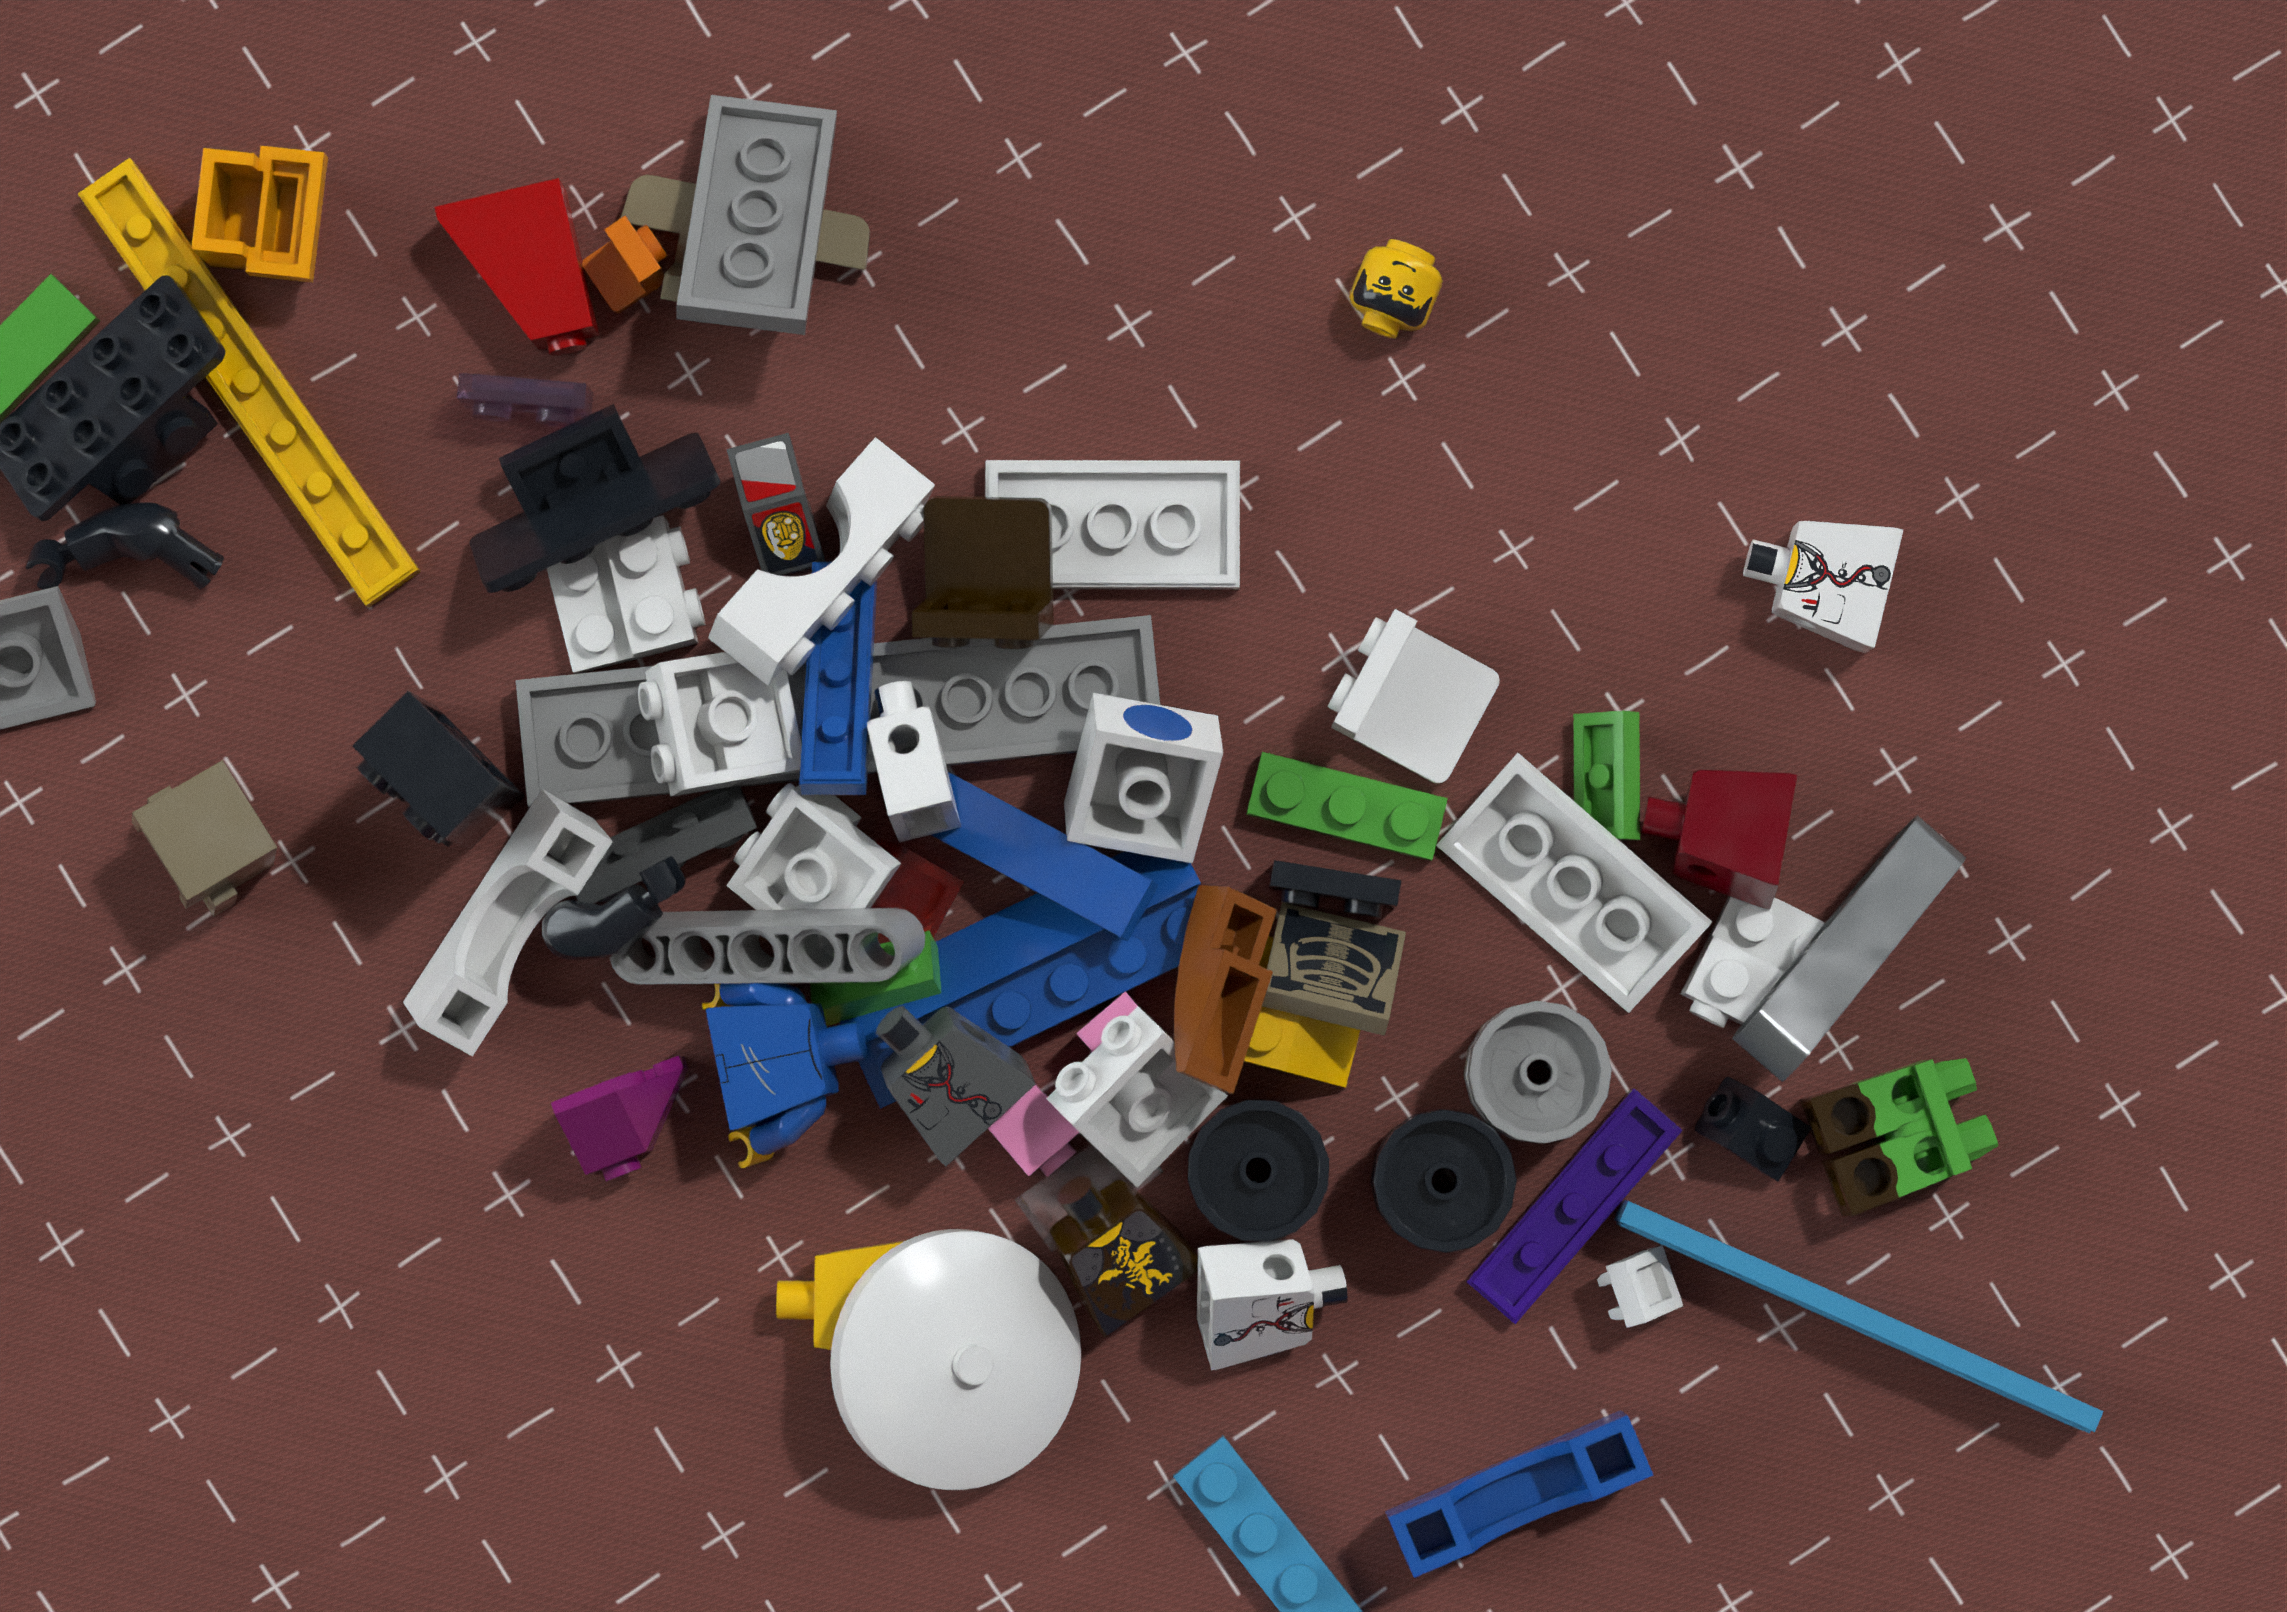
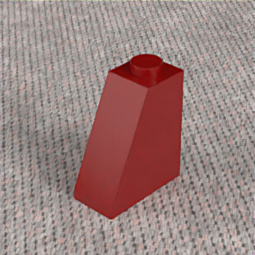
M559 178L434 207L437 220L538 350L548 348L549 355L569 354L586 348L585 339L600 336L585 270L582 267V256L567 191Z

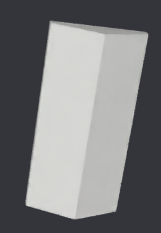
M1519 753L1512 758L1436 845L1628 1013L1712 923L1707 916Z

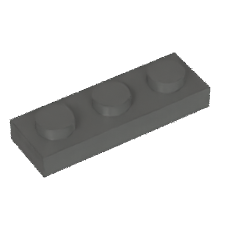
M737 786L712 790L610 837L613 841L580 893L576 895L577 900L592 904L597 901L608 902L630 886L643 881L639 875L641 871L669 856H673L679 868H681L688 859L712 848H725L738 842L745 833L757 828L742 788Z

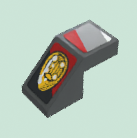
M789 433L726 449L761 571L784 576L812 568V562H826Z

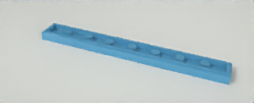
M1622 1200L1614 1221H1617L1616 1225L2073 1428L2089 1434L2091 1431L2095 1432L2104 1412L1635 1203Z

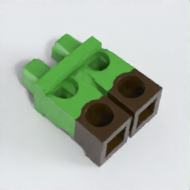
M1966 1058L1934 1063L1933 1059L1921 1060L1827 1092L1799 1099L1808 1125L1811 1127V1133L1819 1154H1830L1880 1135L1885 1137V1140L1822 1161L1842 1216L1857 1215L1953 1175L1971 1170L1973 1168L1970 1161L1978 1159L1998 1147L1991 1122L1986 1115H1979L1956 1124L1948 1103L1951 1099L1977 1090L1976 1081Z

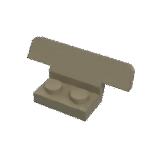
M643 175L635 179L631 184L621 218L626 216L630 223L634 225L644 226L647 224L649 228L680 234L675 262L664 274L660 298L677 302L696 184L654 175ZM824 209L816 261L865 270L867 268L870 230L867 223L861 217Z

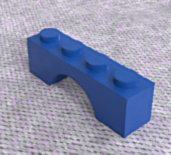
M1620 1410L1388 1509L1385 1513L1407 1565L1415 1578L1469 1555L1493 1539L1522 1525L1574 1505L1595 1501L1651 1477L1653 1473L1628 1415Z

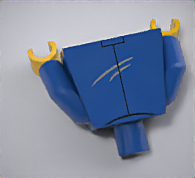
M787 983L714 984L716 992L713 1001L702 1003V1008L706 1010L729 1128L730 1130L739 1129L731 1132L728 1135V1139L730 1142L742 1139L748 1149L746 1160L738 1162L740 1168H747L767 1161L773 1157L774 1152L794 1144L825 1113L826 1097L839 1092L835 1066L867 1058L866 1039L860 1022L856 1021L827 1028L821 1003L807 1004L801 990Z

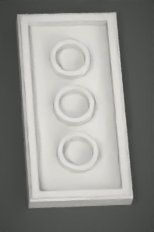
M986 460L985 497L1042 498L1050 504L1052 509L1053 589L1240 588V461Z

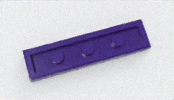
M1632 1088L1467 1278L1466 1282L1510 1321L1516 1324L1683 1130L1635 1088Z

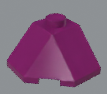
M676 1056L654 1064L653 1068L644 1072L643 1070L630 1072L550 1102L554 1114L585 1175L602 1171L607 1182L642 1168L638 1156L653 1150L688 1072L689 1067L685 1056Z

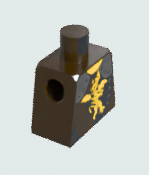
M1080 1176L1067 1182L1059 1191L1057 1199L1067 1215L1053 1224L1049 1233L1082 1304L1104 1338L1198 1271V1256L1181 1231L1126 1180H1115L1099 1192L1089 1177Z

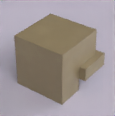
M223 760L174 789L169 785L147 798L146 805L132 812V824L138 833L141 831L144 833L179 889V899L186 909L203 900L212 916L215 917L236 905L238 893L234 888L274 865L277 846Z

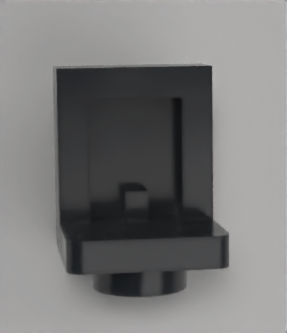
M1726 1077L1721 1082L1717 1091L1708 1098L1703 1113L1694 1129L1705 1138L1724 1147L1762 1174L1779 1182L1811 1130V1127L1762 1093L1730 1077Z

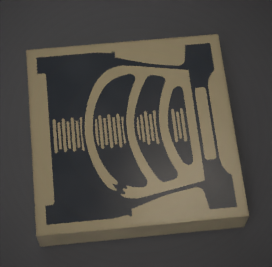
M1282 903L1267 969L1273 971L1262 1006L1385 1036L1406 932Z

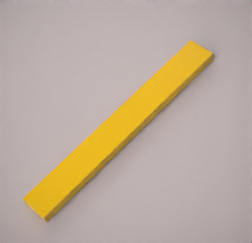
M128 158L79 192L78 195L142 287L146 290L161 276L167 275L180 284L224 346L225 357L206 376L207 380L365 606L370 608L421 571L208 266L202 258L191 250V242L135 162Z

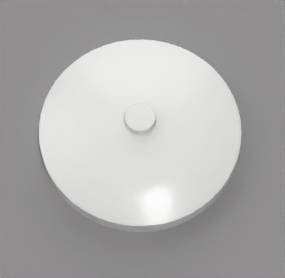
M947 1229L925 1233L902 1242L877 1259L861 1276L847 1297L835 1327L831 1347V1381L835 1401L840 1415L856 1443L871 1459L892 1474L913 1483L935 1489L967 1490L983 1487L1003 1480L1024 1468L1048 1446L1059 1431L1073 1403L1078 1386L1081 1365L1080 1334L1072 1304L1064 1288L1052 1271L1038 1257L1021 1245L993 1234L968 1229Z

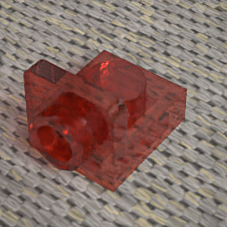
M879 839L876 843L897 859L901 865L873 905L877 908H898L910 912L922 924L924 932L930 931L934 938L964 882L904 846Z

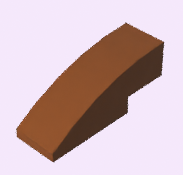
M1198 885L1187 923L1179 962L1174 1013L1176 1072L1227 1094L1234 1093L1273 971L1259 964L1277 909L1230 887Z

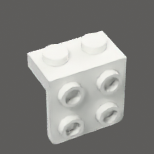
M1394 609L1387 623L1377 617L1374 619L1358 649L1359 652L1368 656L1364 667L1357 679L1345 673L1328 704V708L1338 712L1331 728L1433 783H1443L1452 773L1499 685V676L1493 669L1415 628L1417 620Z

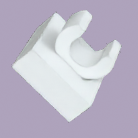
M1663 1245L1643 1250L1606 1266L1607 1272L1600 1275L1597 1279L1599 1287L1612 1284L1619 1306L1609 1310V1316L1614 1320L1624 1319L1627 1328L1649 1322L1683 1307Z

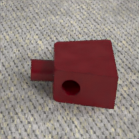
M1694 771L1685 803L1648 796L1641 834L1678 841L1672 872L1677 877L1757 907L1771 909L1779 885L1798 775L1750 771Z

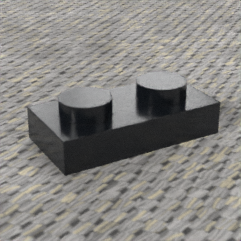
M1274 860L1269 889L1282 891L1280 900L1282 903L1318 908L1320 897L1345 901L1343 911L1345 913L1381 918L1383 907L1395 909L1398 906L1402 880Z

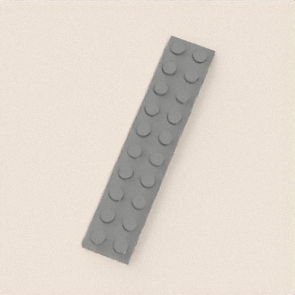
M1151 615L1052 625L1040 640H1033V646L1024 649H1001L995 647L994 639L971 638L969 645L955 648L933 646L932 638L874 643L870 720L880 718L874 691L878 687L898 681L911 682L917 708L930 707L946 766L1077 753L1093 693L1160 705ZM807 660L793 675L787 673L801 744ZM653 666L516 680L527 805L529 808L542 789L569 805L670 794L668 782L658 783L652 769L651 749L654 745H660L655 720L647 721L644 719L638 701L639 684L647 682L645 671ZM869 736L867 774L878 773ZM907 747L899 754L910 753L916 747ZM800 772L739 782L730 787L800 781Z

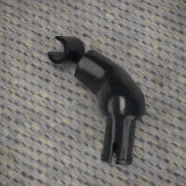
M140 502L115 505L66 529L64 535L67 543L63 545L56 540H40L33 546L25 569L33 568L37 564H47L50 566L41 573L37 583V587L44 590L59 586L67 564L74 560H77L83 570L87 571L121 557H128L138 561L146 559L152 561L158 558L193 582L194 586L201 590L211 581L206 576L207 573L210 572L215 576L223 563L224 556L218 552L215 553L181 529L176 511L156 503Z
M669 856L639 873L648 891L642 886L632 885L603 906L575 900H566L556 904L548 911L542 921V937L547 948L558 957L577 961L626 954L662 917L663 912L658 903L678 893L685 886V877L674 857Z

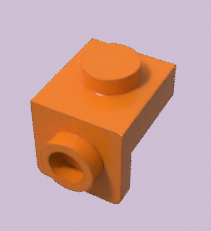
M626 216L604 229L611 241L582 261V267L614 313H621L663 285L664 272L658 262L668 256L647 224L635 230Z

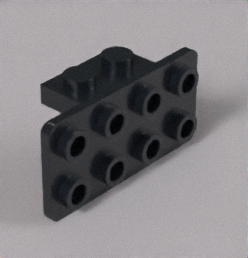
M167 275L158 278L0 423V469L29 513L38 520L47 521L51 519L88 484H91L120 505L131 504L218 425L210 411L187 393L223 361L225 348L177 281Z
M612 404L498 458L524 512L484 530L470 539V547L481 581L488 593H495L500 590L511 592L521 589L531 583L537 573L559 562L571 564L580 561L592 553L595 545L616 535L623 537L634 535L647 528L652 523L653 518L675 507L679 509L690 508L706 500L711 494V490L715 489L721 480L699 433L687 434L640 457L615 405Z

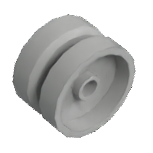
M1534 1001L1503 1009L1480 1027L1467 1049L1464 1080L1470 1103L1487 1125L1510 1139L1544 1144L1572 1137L1595 1119L1608 1097L1612 1067L1606 1043L1589 1019L1566 1005ZM1538 1059L1546 1062L1544 1068L1550 1069L1551 1075L1546 1083H1537L1536 1085L1528 1079L1527 1067L1531 1062Z

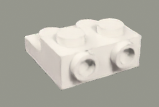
M663 515L654 517L652 523L639 533L624 537L616 535L595 545L592 553L580 561L571 564L559 562L547 568L574 674H581L699 643L695 627L705 625L701 602L696 588L685 590L679 567L690 564L681 527L670 529L668 521Z
M722 652L660 662L645 671L647 682H641L638 687L639 706L645 720H655L660 745H654L651 749L652 769L658 783L668 782L671 797L730 787L739 782L800 772L802 744L788 676L784 669L767 686L729 654Z
M789 783L775 796L768 806L766 813L772 819L761 834L757 831L752 834L736 853L734 862L740 867L727 884V887L756 910L871 908L901 863L856 827L862 817L835 795H802L800 785L795 787ZM818 934L820 947L825 953L834 957V949L830 941Z
M1729 896L1680 993L1694 1001L1689 1011L1724 1028L1728 1019L1742 1025L1825 922L1775 897L1771 909H1765Z
M1137 1006L1128 1016H1118L1105 1026L1101 1036L1102 1043L1083 1062L1071 1063L1061 1070L1056 1079V1089L1047 1100L1138 1188L1215 1110L1227 1095L1224 1092L1176 1072L1174 1041Z

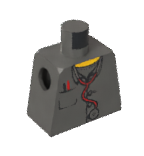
M898 1006L882 1019L876 1029V1034L894 1050L880 1067L889 1091L936 1157L945 1166L952 1162L1036 1085L1027 1061L1020 1054L950 1007L941 1008L922 1025L904 1006Z

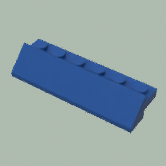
M1124 851L1111 859L1159 885L1128 942L1037 893L936 941L939 953L941 994L898 1006H904L922 1025L941 1008L950 1007L1011 1048L1179 967L1187 923L1198 885H1201V882L1191 863ZM898 1006L840 1021L841 1025L858 1021L862 1026L867 1045V1058L858 1061L880 1109L897 1101L889 1091L880 1068L883 1061L894 1050L876 1034V1029L882 1019Z

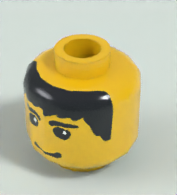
M1395 239L1388 240L1386 247L1377 246L1368 250L1349 295L1355 309L1364 314L1361 325L1374 333L1392 339L1397 338L1399 330L1417 331L1423 328L1428 321L1443 281L1441 274L1433 266L1435 257L1419 247Z

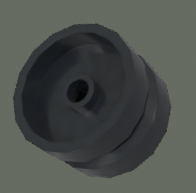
M1244 1100L1220 1109L1200 1127L1189 1151L1187 1180L1198 1209L1217 1229L1240 1240L1272 1241L1296 1232L1317 1213L1328 1189L1329 1157L1320 1133L1302 1113L1277 1101ZM1257 1157L1267 1160L1271 1167V1171L1268 1172L1270 1174L1269 1178L1261 1183H1257L1254 1180L1250 1181L1246 1175L1248 1162Z
M1445 1109L1411 1115L1392 1128L1374 1154L1370 1177L1375 1207L1389 1228L1419 1248L1445 1253L1474 1247L1495 1233L1512 1208L1517 1181L1511 1152L1496 1130L1472 1114ZM1440 1168L1450 1169L1456 1177V1180L1450 1183L1451 1191L1448 1193H1440L1432 1186V1176Z

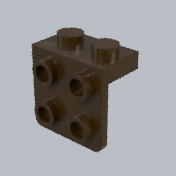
M935 496L926 502L924 506L926 599L912 611V637H932L933 646L944 648L967 646L970 644V638L994 639L995 647L1001 649H1024L1033 646V640H1040L1054 624L1052 509L1050 504L1042 498Z

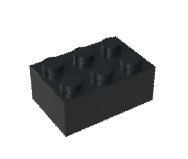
M407 691L352 745L364 758L357 766L362 775L382 794L388 793L394 799L397 797L402 802L407 801L410 806L402 813L405 818L429 841L433 839L438 844L443 843L448 848L455 843L472 849L525 796L437 706L410 691Z

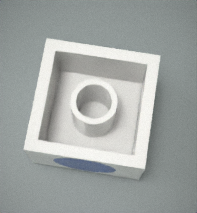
M1093 693L1064 801L1067 841L1193 863L1223 756L1218 716Z

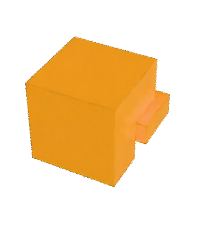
M260 146L258 158L255 153L203 148L191 250L212 267L245 270L248 275L313 283L328 156L324 152Z

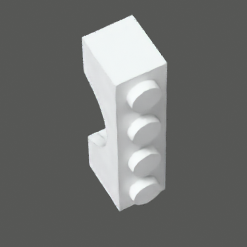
M875 437L836 481L826 505L838 528L840 537L839 556L825 568L804 576H778L757 569L717 614L708 638L767 686L773 682L783 669L790 675H793L807 660L816 646L809 639L822 625L826 626L829 630H833L848 613L855 602L849 594L860 581L863 580L871 586L885 571L894 557L888 550L897 539L902 536L910 542L924 526V506L935 484Z
M543 789L540 791L403 1001L420 1028L471 1056L474 1055L508 1003L510 976L527 938L542 917L555 904L564 898L576 896L580 893L612 844L611 838L595 819Z

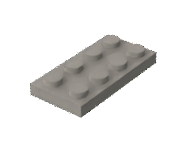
M711 95L677 299V319L805 335L836 129L837 110Z

